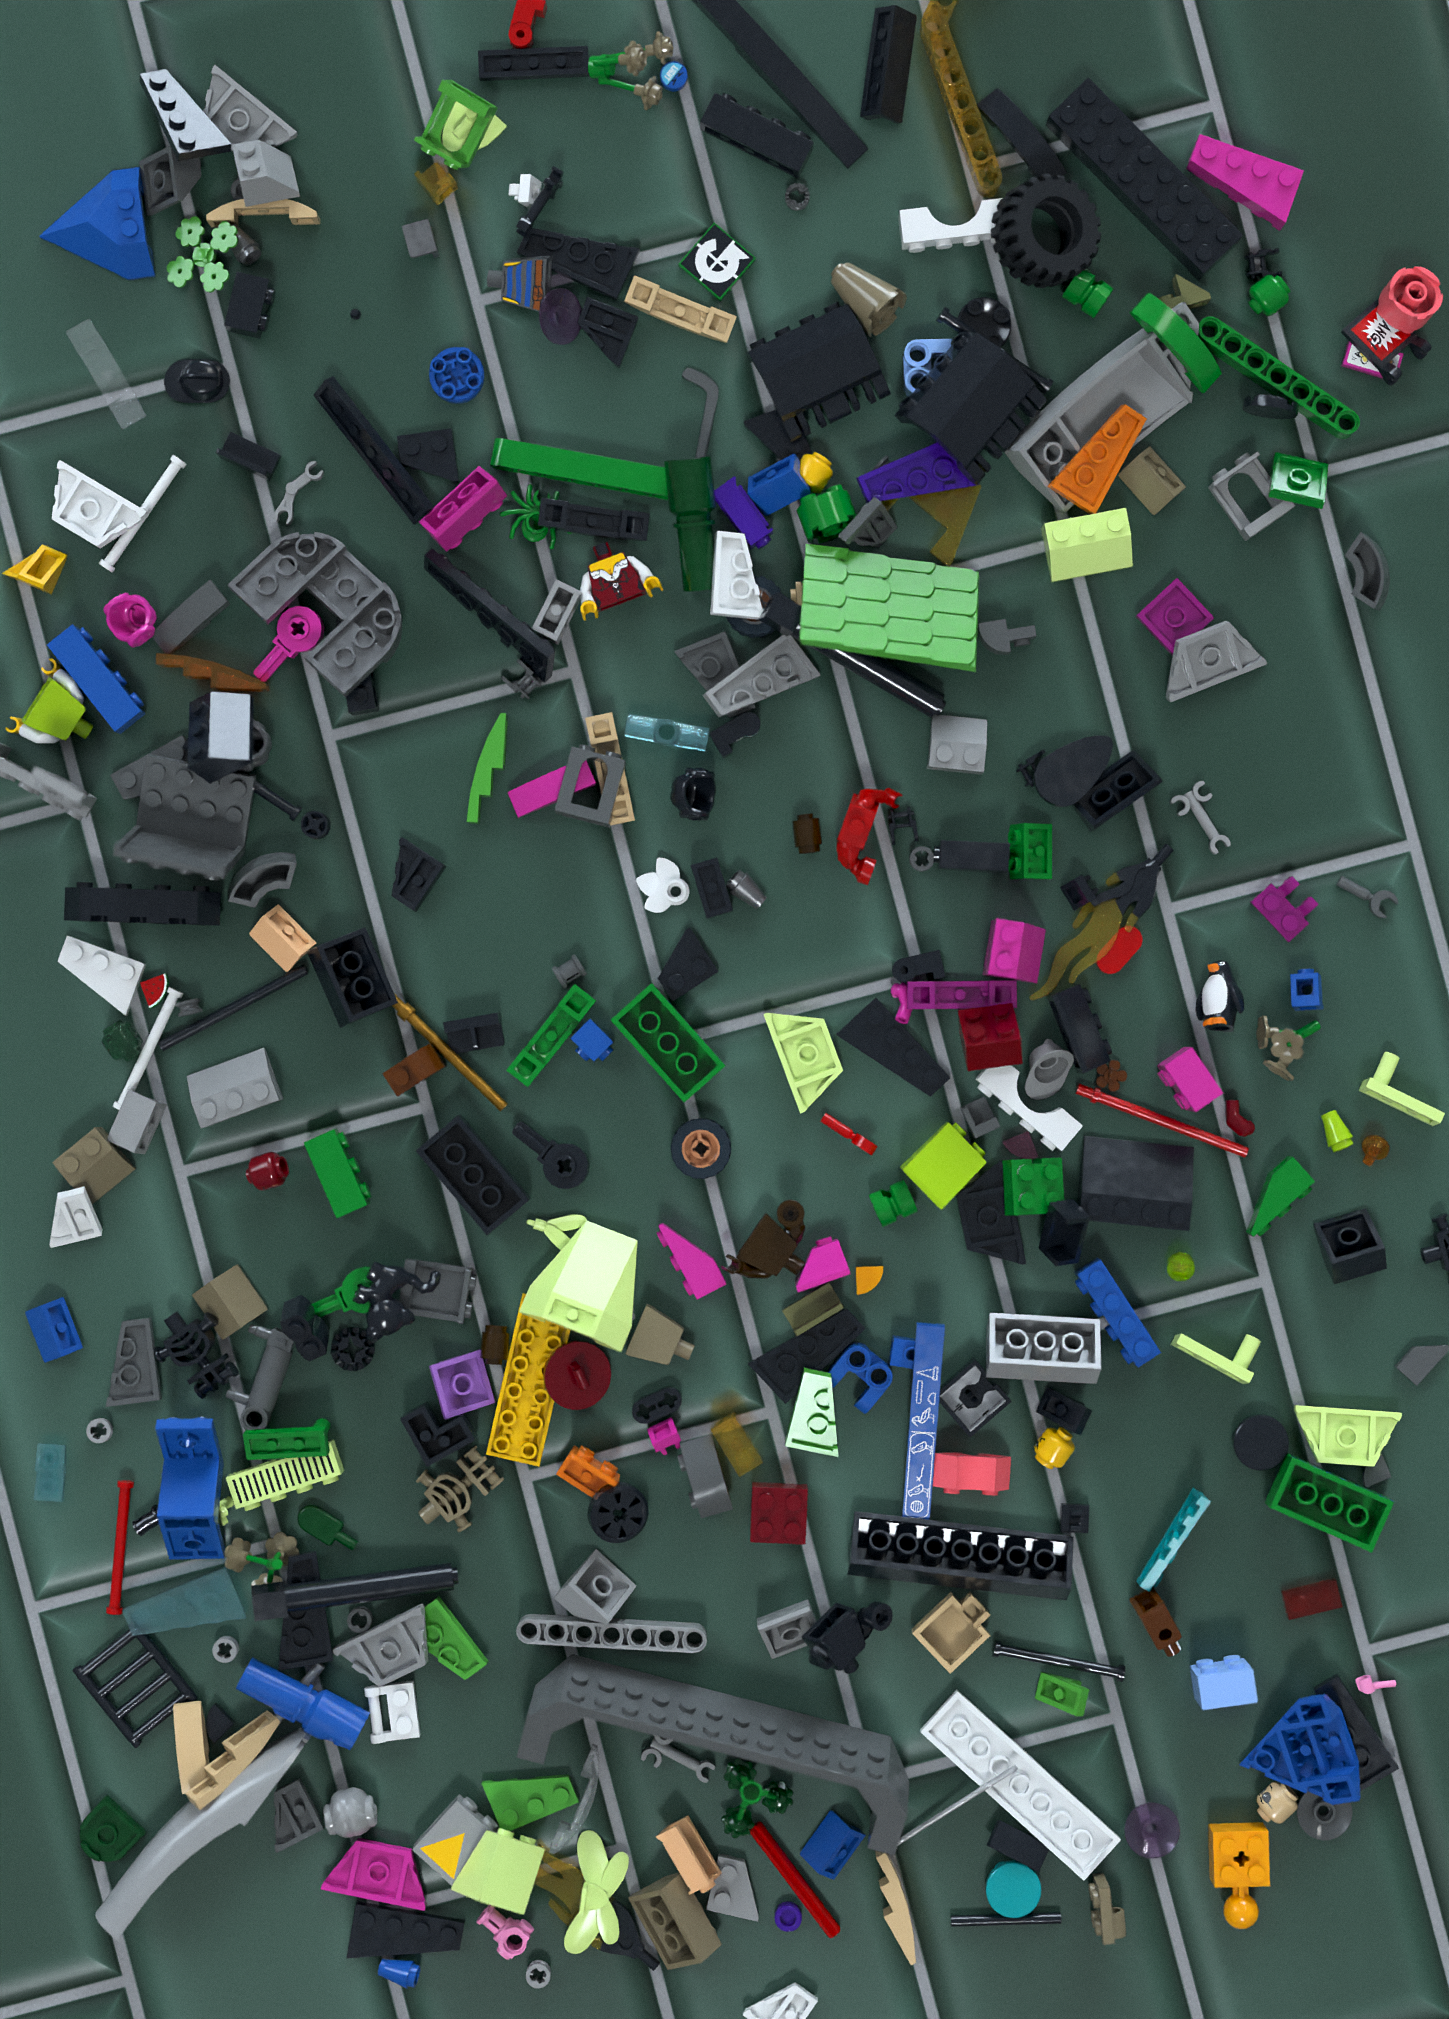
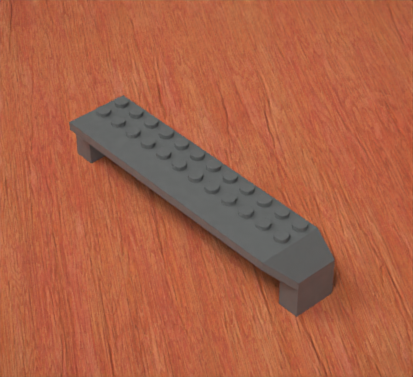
M571 1654L535 1685L517 1758L544 1764L551 1734L586 1717L856 1787L872 1809L868 1849L895 1855L907 1818L910 1782L891 1736Z

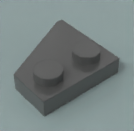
M301 1778L275 1790V1851L278 1853L323 1830L325 1825Z

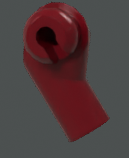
M1225 1100L1227 1126L1242 1137L1253 1134L1255 1131L1254 1123L1247 1121L1239 1114V1100Z

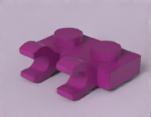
M1293 876L1288 877L1277 889L1270 883L1250 902L1287 942H1290L1309 924L1304 917L1318 905L1311 896H1308L1297 908L1290 904L1285 897L1299 885Z

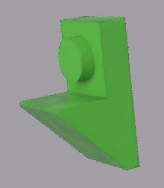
M1041 1672L1035 1699L1072 1715L1083 1716L1090 1689L1081 1686L1082 1682L1079 1680Z

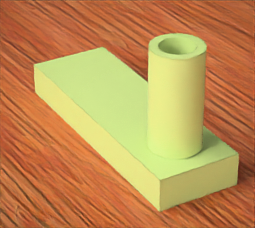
M1384 1052L1373 1078L1370 1077L1363 1080L1358 1091L1431 1126L1440 1124L1445 1115L1444 1112L1388 1086L1400 1058L1392 1053Z
M1183 1334L1175 1335L1171 1345L1242 1384L1250 1383L1254 1375L1253 1372L1247 1369L1261 1341L1246 1334L1233 1361Z

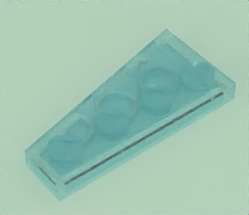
M226 1566L122 1610L132 1636L247 1618Z

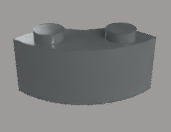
M1360 532L1345 554V557L1353 564L1356 572V584L1351 594L1373 609L1380 611L1389 591L1390 574L1388 563L1377 543L1368 535Z
M285 852L270 853L248 862L232 879L227 891L228 901L256 908L260 898L267 892L278 888L290 889L297 864L295 854Z
M712 1435L680 1443L682 1455L677 1457L681 1471L687 1470L693 1491L688 1493L692 1509L698 1508L701 1518L732 1510L728 1487Z

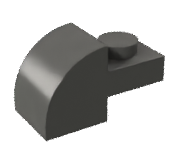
M1006 619L978 623L980 642L986 649L998 655H1009L1011 652L1010 643H1014V647L1030 645V640L1036 637L1035 625L1007 630Z

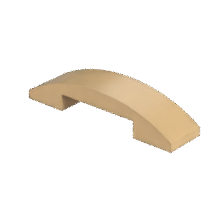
M244 199L224 204L206 215L207 222L211 227H218L222 221L238 226V216L278 214H289L293 225L320 224V217L315 210L288 199L245 207Z
M634 275L624 301L625 303L681 329L727 343L737 316L712 306L708 308L659 288L660 285Z
M612 712L585 718L591 747L595 748V752L605 755L606 751L621 755ZM595 761L602 794L608 768L605 763ZM625 769L623 770L615 800L611 825L635 820Z

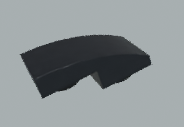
M997 1820L987 1842L988 1847L1036 1872L1040 1871L1049 1851L1041 1841L1000 1820Z

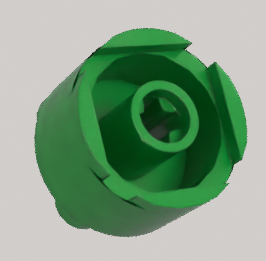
M842 485L832 486L826 490V493L818 496L816 494H809L800 499L802 505L796 511L809 544H813V539H817L819 544L839 538L838 535L857 516L847 490H843Z

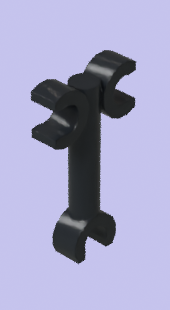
M555 166L552 167L548 179H544V188L526 215L517 223L516 228L518 229L516 233L524 238L528 236L534 221L548 200H554L556 191L563 186V181L561 180L564 174L563 171Z

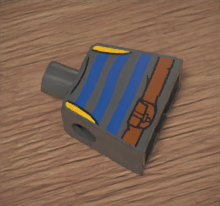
M552 256L507 259L503 262L502 271H488L487 286L502 288L501 300L503 302L545 312L550 309Z

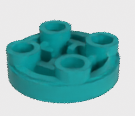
M1014 1860L1001 1861L995 1865L987 1877L985 1890L988 1902L1000 1915L1008 1918H1019L1029 1914L1037 1906L1041 1897V1884L1036 1872L1031 1868Z

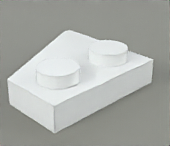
M85 1187L57 1194L50 1238L51 1248L102 1236L103 1229Z
M794 1982L749 2006L743 2011V2016L747 2019H806L818 2002V1998Z

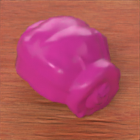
M125 592L114 597L104 606L107 625L118 640L127 642L129 646L135 648L141 646L154 636L155 628L153 625L157 619L156 612L144 597L136 594L129 595Z

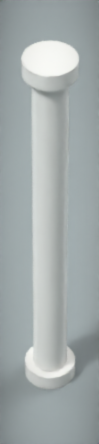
M174 455L170 458L172 462L140 507L149 514L181 468L184 469L187 465ZM145 520L123 533L104 560L101 559L99 564L113 573L115 570L113 566Z
M168 987L166 992L169 994L118 1102L115 1101L113 1104L114 1108L120 1110L128 1090H136L178 999H182L184 993Z

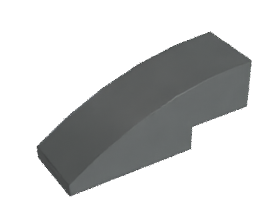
M209 580L155 629L152 638L169 657L211 623L210 620L227 608L230 603L217 586Z

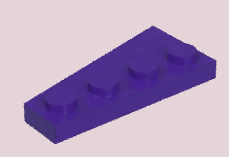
M938 442L856 478L866 503H869L874 497L879 501L977 486L964 476L958 469L956 461Z

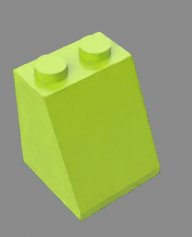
M946 1122L900 1166L906 1175L941 1210L987 1163L982 1158L986 1153L975 1142L970 1145L963 1138L967 1133L956 1122L953 1125Z

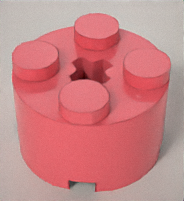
M1415 266L1414 268L1400 269L1379 296L1378 314L1390 326L1406 334L1413 333L1415 330L1422 328L1438 310L1443 300V293L1441 294L1438 278L1431 271L1423 267Z

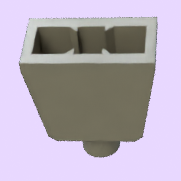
M646 1304L625 1354L669 1365L673 1354L689 1360L695 1345L680 1339L684 1331L682 1325L653 1306Z

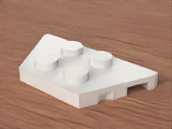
M61 460L57 463L59 476L58 485H55L54 496L56 502L53 506L52 520L98 548H102L149 516V513Z

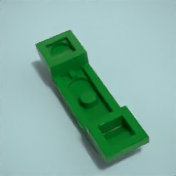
M1147 293L1132 309L1130 314L1147 333L1153 331L1187 369L1184 374L1201 393H1205L1222 372L1211 352L1197 334L1180 316L1151 293Z
M574 984L506 1071L529 1087L582 1021L596 1000Z

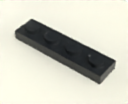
M588 46L478 50L480 81L589 77Z

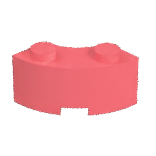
M962 1452L935 1453L933 1486L944 1488L943 1492L948 1494H960V1490H982L981 1494L996 1496L998 1491L1009 1490L1011 1457L978 1453V1455L963 1454Z

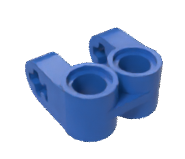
M853 1342L844 1349L826 1372L831 1373L832 1388L839 1383L848 1370L867 1383L868 1386L853 1405L863 1414H866L890 1386L893 1375L891 1366L886 1361L874 1354L865 1344ZM855 1351H860L865 1355V1359L862 1363L854 1364L849 1359L850 1355ZM875 1369H883L886 1372V1377L881 1381H875L872 1379L871 1373Z

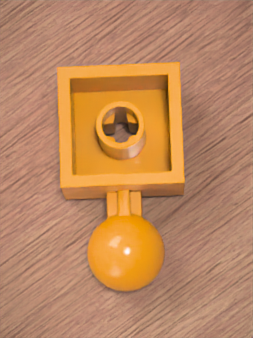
M1263 1822L1208 1824L1210 1880L1215 1888L1232 1887V1895L1224 1903V1917L1232 1927L1247 1929L1255 1924L1259 1915L1257 1902L1249 1895V1887L1270 1886L1268 1829ZM1239 1851H1242L1244 1853L1243 1856L1236 1859L1235 1857L1238 1856Z

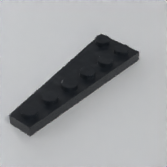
M431 549L424 555V569L467 610L472 611L474 609L481 623L487 629L493 627L501 637L500 641L507 648L512 645L522 655L520 660L544 683L552 677L555 650L549 641L539 638L533 633L532 628L526 622H520L513 616L507 606L500 605L492 599L491 594L485 588H479L474 584L470 576L466 572L456 569L444 554H438L434 549Z

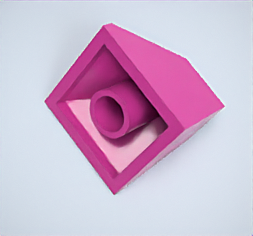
M831 1236L815 1241L817 1246L811 1248L805 1264L796 1279L795 1285L798 1292L850 1274L838 1239L832 1240Z

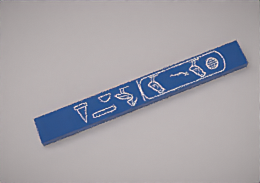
M916 1324L902 1517L930 1520L944 1324Z

